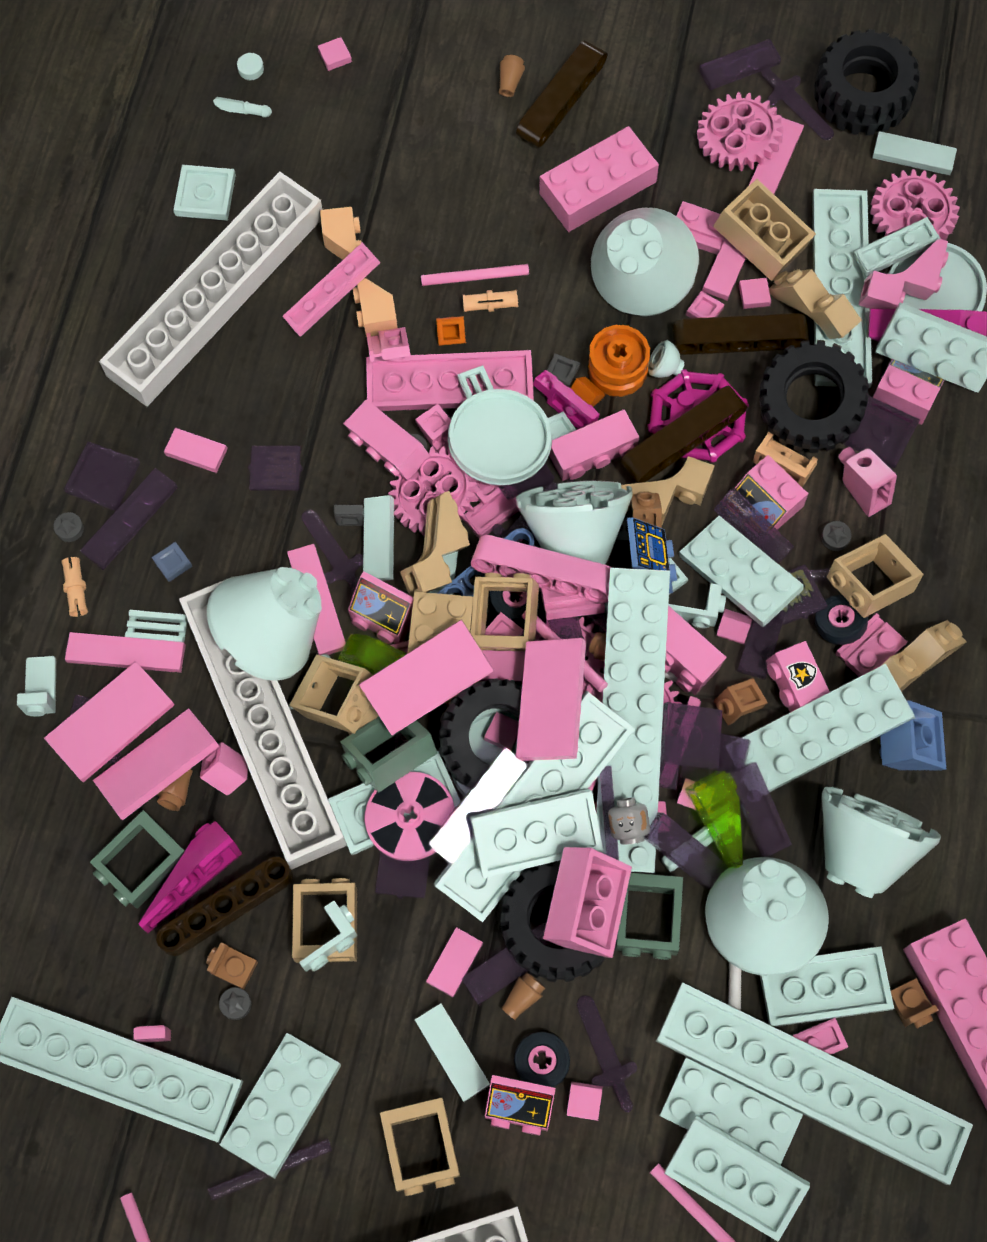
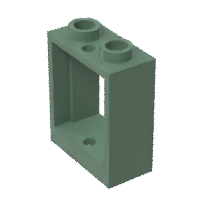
M377 717L357 730L355 734H351L340 741L345 751L342 755L343 760L351 770L357 769L359 778L366 786L371 784L379 793L438 754L431 734L417 720L398 731L408 742L372 765L364 755L394 736L390 734L381 718Z
M143 810L90 863L96 868L93 875L104 886L110 882L117 889L113 895L125 907L131 903L138 909L167 880L185 851ZM144 828L170 855L131 893L105 865Z
M640 873L630 874L615 950L622 951V955L628 957H640L641 953H653V958L669 960L671 955L676 956L678 954L683 877ZM628 891L673 894L670 942L625 938Z

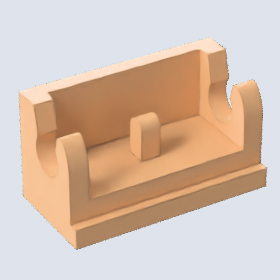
M768 432L755 452L753 463L758 464L769 455L803 488L816 467L818 459L813 456L809 460L773 440L774 434Z

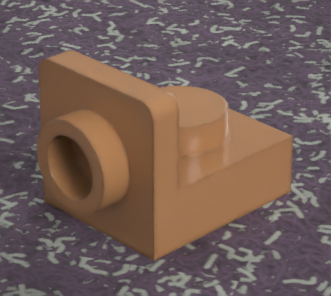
M651 492L633 494L631 499L632 517L662 528V506L659 494Z
M754 678L727 687L714 700L719 713L728 725L734 723L743 715L762 709L768 703Z
M222 942L218 948L214 947L211 950L206 964L209 965L207 968L209 973L243 990L258 963L257 960L230 948Z
M917 978L891 990L893 1005L905 1027L914 1023L916 1028H919L933 1021L931 1014L939 1011L936 1005L931 1006Z

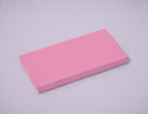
M461 619L366 679L359 686L390 734L394 735L489 675L494 669Z
M583 638L526 642L516 758L519 761L577 759L586 641Z
M135 661L44 737V739L84 783L175 704Z
M188 708L93 781L117 815L124 820L220 746Z

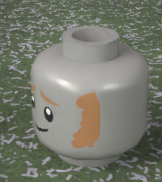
M624 798L617 800V806L609 809V825L611 836L614 839L620 840L622 845L644 841V836L650 832L648 810L644 804L636 803L635 798Z

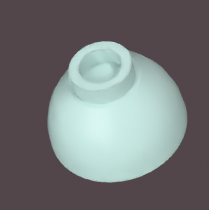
M665 340L656 346L649 360V375L664 378L672 374L677 376L681 373L684 361L680 359L679 351L673 343Z

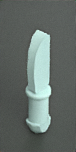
M216 97L213 100L217 107L228 112L244 113L245 115L252 114L265 118L269 117L272 113L271 108L267 105H257L248 101L243 102L222 97Z

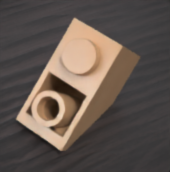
M352 207L320 210L325 248L343 260L362 243L361 240H356V233H361L359 217L353 216Z
M366 278L358 283V287L353 288L355 304L361 303L362 309L361 311H356L359 328L364 327L365 334L370 333L371 336L379 335L378 331L398 328L393 295Z

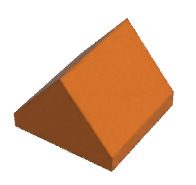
M464 316L436 318L439 345L466 343Z
M586 377L576 378L571 386L576 395L593 407L605 397V393Z

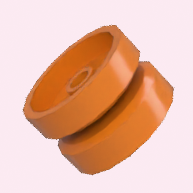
M613 325L602 329L595 335L590 344L588 374L591 382L609 396L623 397L633 394L641 388L647 378L650 360V347L647 339L639 330L628 325Z

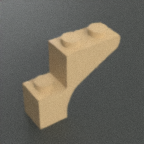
M797 269L793 272L784 271L774 278L773 281L775 283L769 288V293L775 299L812 318L829 339L843 338L862 321L844 294H829L812 269L802 271Z
M688 456L682 469L669 479L621 485V489L627 490L626 486H630L633 494L641 492L658 493L662 506L663 525L674 496L678 497L683 503L701 506L715 465ZM631 501L626 514H632Z
M450 491L444 492L428 502L423 553L414 565L400 571L408 594L413 598L414 592L428 593L452 583L450 569L444 562L443 556L457 552L470 545L468 532L462 525L457 504L452 499Z
M946 620L926 629L902 652L891 656L882 665H887L902 692L918 677L954 653L967 641L962 637L963 634L959 627Z

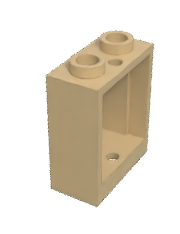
M885 534L835 559L827 578L833 587L838 589L848 600L850 605L865 618L913 593L923 573ZM872 561L895 584L874 596L851 573Z
M485 573L484 577H475L471 635L481 650L526 651V642L535 641L539 584L531 578V575L516 573L513 574V578L502 577L498 573ZM489 591L527 592L524 636L485 635Z
M316 654L289 706L308 719L355 734L370 705V701L359 684L373 676V674L365 668ZM340 676L353 680L354 683L337 716L320 711L337 677Z
M336 878L332 879V883L320 884V880L304 879L301 880V884H293L292 958L296 963H299L323 946L303 945V895L347 894V909L355 919L350 924L357 934V887L355 883H350V879ZM357 937L353 939L355 943L344 952L339 953L335 951L328 956V962L357 961Z
M443 1098L380 1113L396 1191L404 1190L405 1196L424 1192L423 1185L435 1183L437 1189L455 1184L454 1178L460 1177ZM438 1115L450 1169L403 1180L392 1126Z

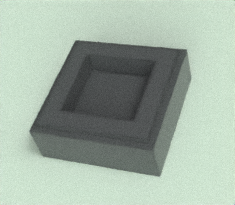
M554 354L547 371L555 375L564 385L571 388L580 368V363Z
M334 505V516L338 526L364 525L363 505Z

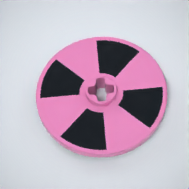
M409 772L379 793L374 790L366 806L365 826L371 841L383 854L396 860L416 861L434 854L447 842L455 824V806L449 791L439 780L425 773ZM414 810V813L417 816V818L410 819L409 822H407V820L403 816L404 813L410 814V812Z

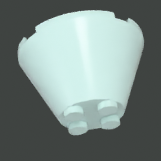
M638 208L627 211L613 219L598 236L591 257L593 281L601 296L615 309L623 313L640 316H653L663 313L682 301L695 282L694 279L699 265V251L690 229L677 216L658 208Z
M565 482L557 483V489L543 492V487L541 486L522 492L516 497V505L542 549L606 564L633 493L630 486H626L627 490L621 489V483Z
M280 567L278 569L231 577L221 582L211 593L207 604L208 625L221 651L225 648L237 660L234 663L236 666L255 677L276 681L294 676L304 667L308 660L319 614L322 610L321 596L316 587L317 580L310 573H302L293 568Z
M825 787L822 792L825 869L828 871L827 878L840 885H844L847 882L856 886L855 891L863 896L873 898L874 893H883L930 852L941 839V835L931 828L929 833L921 828L923 822L893 807L857 793L852 798L842 795V789Z
M750 858L726 869L712 885L705 906L708 934L718 952L737 968L760 976L788 974L805 966L821 949L828 930V908L819 886L806 872L796 865L776 858Z

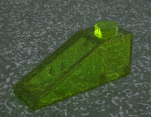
M714 771L685 788L727 867L739 868L743 865L740 801L736 792L737 784L729 773Z

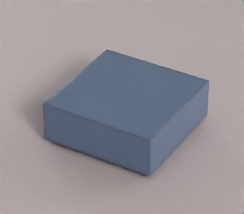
M176 542L152 557L168 582L193 567Z

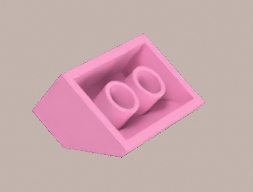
M564 847L543 939L565 948L613 958L632 866L593 848Z

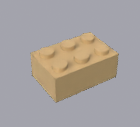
M758 179L750 184L722 211L713 225L721 235L771 281L807 247L816 235L811 228Z
M414 592L407 653L461 619L471 633L473 597Z

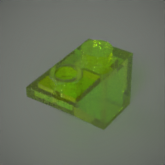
M350 634L338 659L341 662L365 668L374 675L407 653L368 635Z

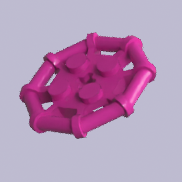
M683 369L680 374L662 387L654 389L651 393L650 423L647 425L649 432L655 434L716 393L718 388L731 386L724 378L725 375L722 373L717 375L689 372L687 369ZM691 383L712 386L710 390L692 389ZM683 385L684 391L677 398L672 399L668 397L669 394ZM731 386V388L737 393V395L743 400V402H744V403L747 405V407H748L749 404H748L747 399H746V398H742V397L738 394V392ZM663 405L670 408L669 420H661ZM746 411L740 418L734 421L733 428L725 427L701 444L704 446V449L695 448L682 458L690 456L698 460H707L710 463L716 462L718 457L738 442H743L746 438L744 433ZM722 434L727 437L716 446H712L711 442L717 435L719 437Z

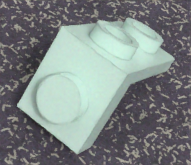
M711 583L707 596L706 610L672 604L668 605L686 622L692 623L693 626L709 628L710 626L715 627L718 612H724L726 596L721 595L722 585Z
M54 656L29 657L26 659L25 693L17 694V706L28 716H43L56 712V658Z
M332 901L324 907L340 931V934L299 962L305 971L320 969L329 961L327 957L335 951L342 953L355 943L353 939L358 935L350 924L355 919L345 905L339 908L336 902Z

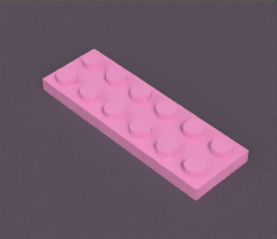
M531 350L411 355L395 362L389 361V359L383 360L382 356L374 357L375 361L371 362L370 357H366L367 400L380 411L431 409L436 404H439L442 409L458 408L466 400V397L458 381L457 374L482 365L494 389L516 391L534 401ZM480 374L475 375L481 390L486 391ZM467 378L466 381L472 392V395H475L476 392L472 386V383L470 379Z

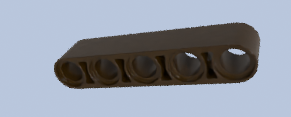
M585 40L582 41L521 119L516 134L539 148L542 147L601 71L607 60L608 53Z
M797 313L689 318L678 320L672 325L674 345L681 355L785 350L790 345L797 348L800 346L801 341L808 340L806 316Z
M725 386L624 455L621 463L637 483L646 482L736 421L745 413L748 407L731 386Z
M272 857L164 925L157 933L156 941L158 946L171 956H179L285 889L293 879V872L290 866L281 857ZM283 867L285 868V874L282 878L278 880L270 878V873L274 868ZM249 884H259V890L254 896H246L244 894L245 888ZM231 900L233 902L229 912L219 913L218 909L222 901ZM200 916L206 917L205 926L201 930H193V921ZM178 933L180 936L178 944L174 947H167L166 940L168 936Z

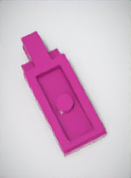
M544 370L534 379L533 386L547 396V404L558 413L564 412L577 429L598 421L600 414L595 408L582 400L571 388L564 385L552 373Z

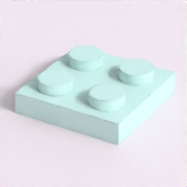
M182 165L174 205L175 216L228 221L236 177L235 170Z

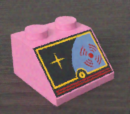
M892 359L871 402L922 425L945 380Z
M767 455L744 476L726 498L724 504L764 542L804 507L809 493Z
M363 571L348 609L351 622L363 631L369 629L377 633L376 636L387 644H392V642L396 644L401 643L410 630L414 598Z
M492 1075L485 1118L490 1119V1125L494 1127L509 1129L510 1124L522 1126L521 1132L540 1136L541 1130L548 1131L556 1088Z

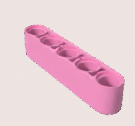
M483 535L478 541L471 560V566L478 572L484 574L498 573L502 577L513 578V574L516 573L529 574L539 584V588L595 603L608 602L610 568H612L610 566L491 535Z

